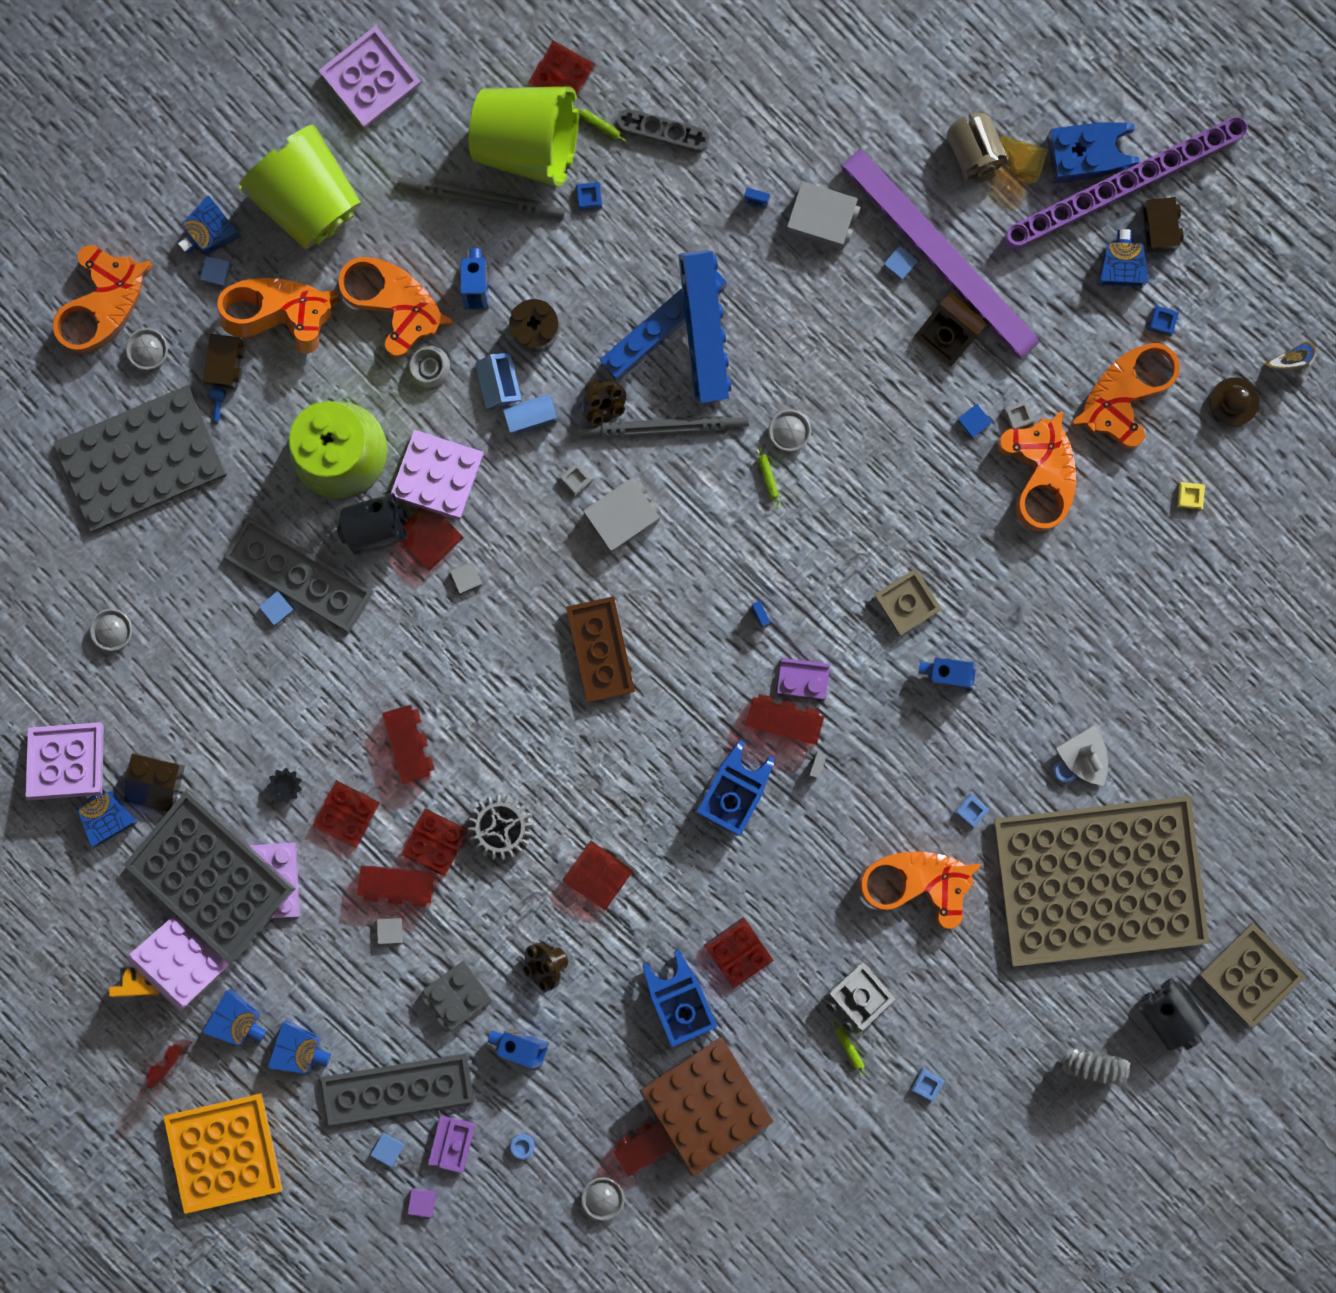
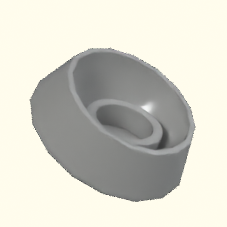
M143 328L131 334L127 340L125 351L128 360L133 366L142 370H151L163 363L167 357L168 346L166 339L160 332L155 329Z
M423 346L417 349L410 357L408 363L409 374L412 380L419 386L425 388L436 387L442 384L448 377L450 361L446 353L440 348Z
M790 409L781 411L770 422L768 430L770 440L774 446L782 451H798L810 439V422L799 411Z
M106 609L95 615L91 621L89 631L91 639L97 647L111 652L120 650L127 645L131 639L132 625L127 615L120 610Z
M605 1177L596 1178L589 1182L583 1189L581 1196L582 1207L586 1214L598 1221H608L618 1216L623 1209L625 1201L624 1192L620 1185L613 1179Z

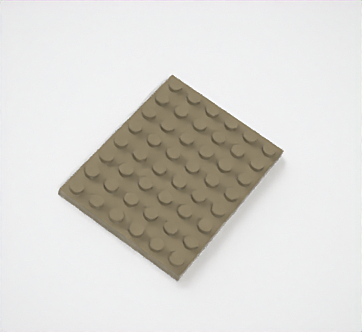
M1191 796L993 819L1011 965L1013 967L1209 944Z

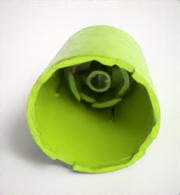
M572 87L481 89L472 107L468 142L472 160L482 165L548 185L562 186L567 179V174L564 173L566 167L572 166L577 143L579 112L573 106V101L576 102L577 99L575 90Z
M309 125L287 138L288 145L279 152L274 148L248 171L238 186L241 192L304 249H308L315 244L318 245L327 237L330 238L340 230L339 226L350 221L355 216L354 212L362 204L315 125Z
M338 401L314 403L298 414L290 430L289 444L292 467L300 481L318 495L333 499H345L361 492L363 493L378 480L384 470L388 453L385 434L376 418L358 405ZM332 435V438L334 439L333 444L328 443L327 446H325L326 443L324 442V439L329 438Z

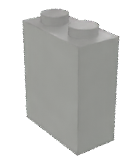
M802 181L786 232L842 249L844 243L849 244L853 232L852 229H849L851 220L856 221L860 207L856 206L858 198Z
M633 478L629 479L584 510L585 515L611 553L660 521L658 514L661 511L654 501L649 503L644 495L647 493V490L640 480L635 482Z

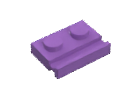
M781 658L777 694L826 699L830 664Z
M441 1115L428 1165L463 1173L476 1123Z

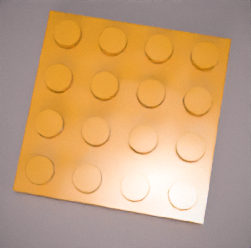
M262 1093L163 1116L184 1214L283 1191Z

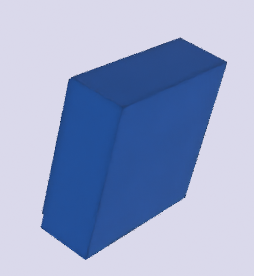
M600 182L576 184L578 210L602 208Z
M746 188L744 195L746 203L763 208L768 206L770 194Z
M1156 305L1153 309L1148 330L1171 337L1179 312Z
M978 404L957 419L972 439L992 424V421Z
M760 600L753 603L751 609L760 627L769 625L771 622Z

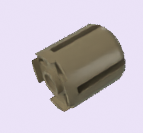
M986 113L969 114L970 121H967L966 117L963 116L949 127L947 141L965 183H967V180L974 179L975 183H980L995 177L994 171L1001 168L1004 164L1007 168L1010 161L991 117Z

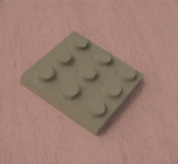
M1250 923L1198 974L1252 1029L1305 978L1293 963L1253 923Z

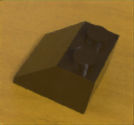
M950 292L914 336L952 367L986 327L988 322Z
M132 753L125 778V801L168 812L176 803L185 765Z

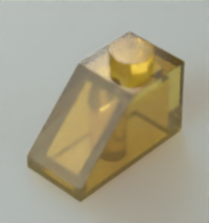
M1001 135L1000 140L1010 161L1008 167L1012 175L1018 177V180L1023 183H1036L1040 177L1048 149Z

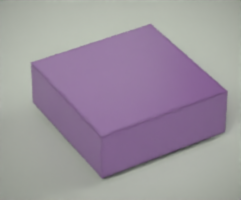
M412 1188L408 1214L432 1218L437 1192Z

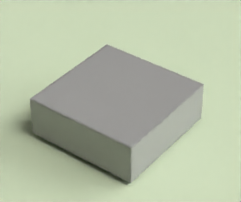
M1027 399L1003 408L1011 429H1020L1036 422Z
M578 461L559 477L575 496L594 480Z
M473 561L450 571L460 594L483 585Z
M816 752L808 774L809 776L814 778L820 776L827 757L825 754Z
M403 918L377 919L378 944L404 942Z

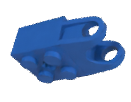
M1099 122L1051 129L1047 138L1054 183L1100 178L1126 170L1140 163L1139 157L1123 155L1117 150L1115 145L1116 139L1133 133L1135 125L1133 123ZM1074 149L1080 151V157L1077 156V153H1073Z
M739 740L720 764L694 811L695 814L735 836H741L764 793L763 791L774 763V758L769 756L756 771L747 770L741 763V755L745 744L742 740ZM730 796L732 798L731 802L734 805L733 807L725 808L723 800Z
M679 949L673 952L677 971L672 979L661 980L650 969L648 963L642 965L652 1004L671 1047L718 1027L699 981ZM681 1007L691 1011L688 1021H685L683 1018L679 1019L678 1013H680L679 1009Z

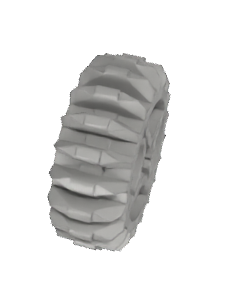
M496 794V802H493L492 797L488 796L487 806L484 802L479 801L478 804L482 810L479 811L473 808L472 812L478 816L477 818L470 817L468 819L469 822L475 823V827L467 828L468 832H476L475 836L469 838L470 841L478 839L480 842L474 848L478 850L484 846L483 856H486L489 850L492 851V860L496 859L497 853H500L501 860H506L505 852H509L510 857L514 858L515 853L513 850L515 848L519 853H522L524 850L520 844L523 843L526 846L530 844L528 840L524 839L525 835L529 837L534 835L533 832L527 831V827H534V823L526 822L527 818L532 817V813L525 815L522 813L526 810L527 805L524 804L518 808L517 805L520 802L518 798L514 800L513 804L509 803L511 795L508 794L505 797V801H502L501 794ZM497 806L510 808L518 816L509 820L504 819ZM490 810L493 819L492 825L481 831L482 819ZM498 820H502V823L513 822L504 829V834H500V831L489 832L495 829L498 825ZM521 823L520 835L516 842L512 844L509 831L511 827ZM491 835L499 836L505 848L492 846L485 840V837Z
M1069 1048L1065 1050V1056L1062 1059V1070L1066 1074L1101 1083L1123 1085L1127 1083V1078L1130 1074V1063L1127 1060L1099 1052Z

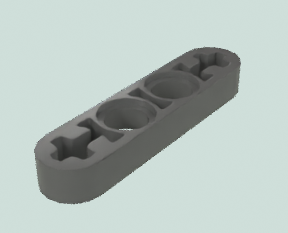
M633 109L622 110L617 118L619 129L627 134L694 152H702L709 145L708 133L699 127ZM632 116V121L639 123V118H642L641 130H637L638 125L630 123L629 127L625 126L622 119ZM650 121L656 122L659 126L657 132L653 134L645 130L646 123ZM671 128H678L681 130L682 136L677 140H673L668 136V132ZM686 131H690L689 137L692 138L702 135V140L705 142H700L699 146H697L693 139L688 138L687 143H684Z

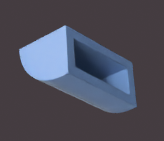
M511 353L491 354L475 362L486 409L498 408L522 400Z
M550 394L503 408L512 436L558 421Z

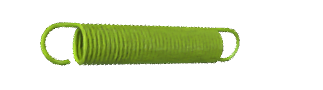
M578 109L580 111L579 118L615 140L620 138V130L586 109L583 111Z
M762 453V456H759L757 460L770 500L779 499L780 495L766 454L763 455Z
M840 1024L841 1027L834 1031L837 1039L844 1048L854 1069L858 1070L862 1067L866 1076L863 1069L865 1065L848 1037L846 1030Z

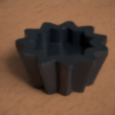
M285 768L283 771L276 770L274 776H269L271 783L267 785V788L271 790L270 796L276 797L277 802L284 800L286 803H289L291 798L297 799V792L302 791V788L299 786L302 779L296 777V771L290 772L288 768Z

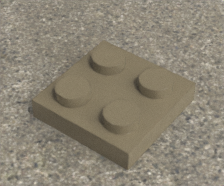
M916 568L874 594L900 636L942 610Z

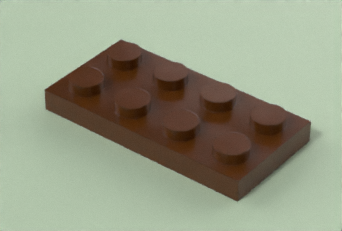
M614 596L567 606V614L587 703L634 693L635 689Z

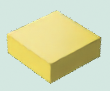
M1180 482L1177 507L1202 510L1205 485Z

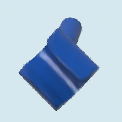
M218 386L211 388L209 398L216 400L213 421L219 422L222 402L226 397V391Z

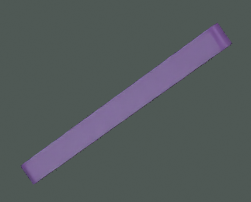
M1232 117L1013 224L1004 238L1006 246L1011 250H1019L1236 144L1247 132L1248 126L1246 121L1241 117ZM1229 126L1237 127L1239 135L1231 134ZM1207 137H1214L1218 144L1216 146L1210 145ZM1185 148H1193L1196 156H1189ZM1164 158L1172 159L1174 167L1166 166L1163 161ZM1147 168L1151 170L1153 176L1151 178L1145 177L1142 174V169ZM1120 179H1127L1131 184V188L1122 187ZM1098 190H1106L1109 193V199H1102L1098 194ZM1076 201H1085L1088 208L1086 210L1079 209ZM1055 211L1064 212L1066 220H1058L1055 217ZM1033 222H1041L1044 225V230H1035ZM1011 233H1020L1023 240L1015 242L1011 238Z
M858 149L841 165V169L961 299L988 322L987 326L1017 358L1022 359L1039 343L1035 334L862 150Z

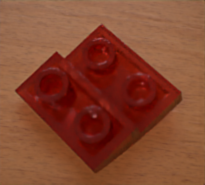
M552 40L542 61H539L528 83L535 87H572L578 97L596 64Z
M419 508L407 522H404L408 540L401 543L430 571L464 537L443 515Z
M336 780L313 827L357 849L380 802Z
M425 808L402 852V856L446 877L466 838L468 830Z
M590 840L562 881L606 911L634 870Z
M744 917L704 944L705 949L733 989L774 961Z
M181 1039L175 1042L173 1046L169 1045L164 1059L156 1062L154 1066H150L145 1078L149 1080L146 1087L152 1089L166 1080L184 1060L192 1042Z

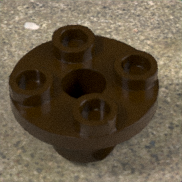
M1238 377L1227 378L1219 382L1212 390L1209 400L1210 409L1216 421L1227 426H1241L1249 422L1256 415L1259 408V395L1255 387L1247 380Z
M601 379L592 380L584 386L581 413L592 426H599L624 413L626 391L619 383L614 381L602 383Z
M536 942L526 948L525 964H523L522 969L524 974L529 978L531 977L539 989L545 993L558 987L561 979L560 971L565 973V969L568 966V957L561 948H554L553 946L548 948L544 944Z

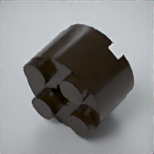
M539 299L525 300L512 310L509 327L514 341L521 348L537 353L545 351L553 345L559 335L560 326L555 310L546 301ZM536 321L537 324H540L537 326V330L529 327L532 325L531 322Z

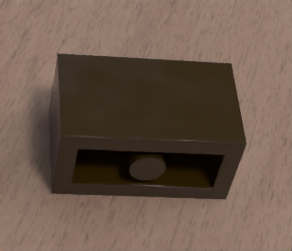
M1176 197L1146 200L1142 205L1147 253L1177 250L1184 241L1183 229L1179 228L1178 219L1181 218L1180 204H1176Z
M210 333L203 377L205 384L236 389L237 383H241L242 369L239 367L240 360L245 357L246 345L243 344L239 337Z

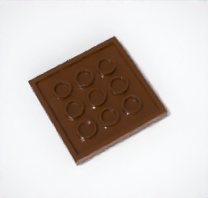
M722 1037L717 1038L639 1090L691 1176H695L774 1122Z

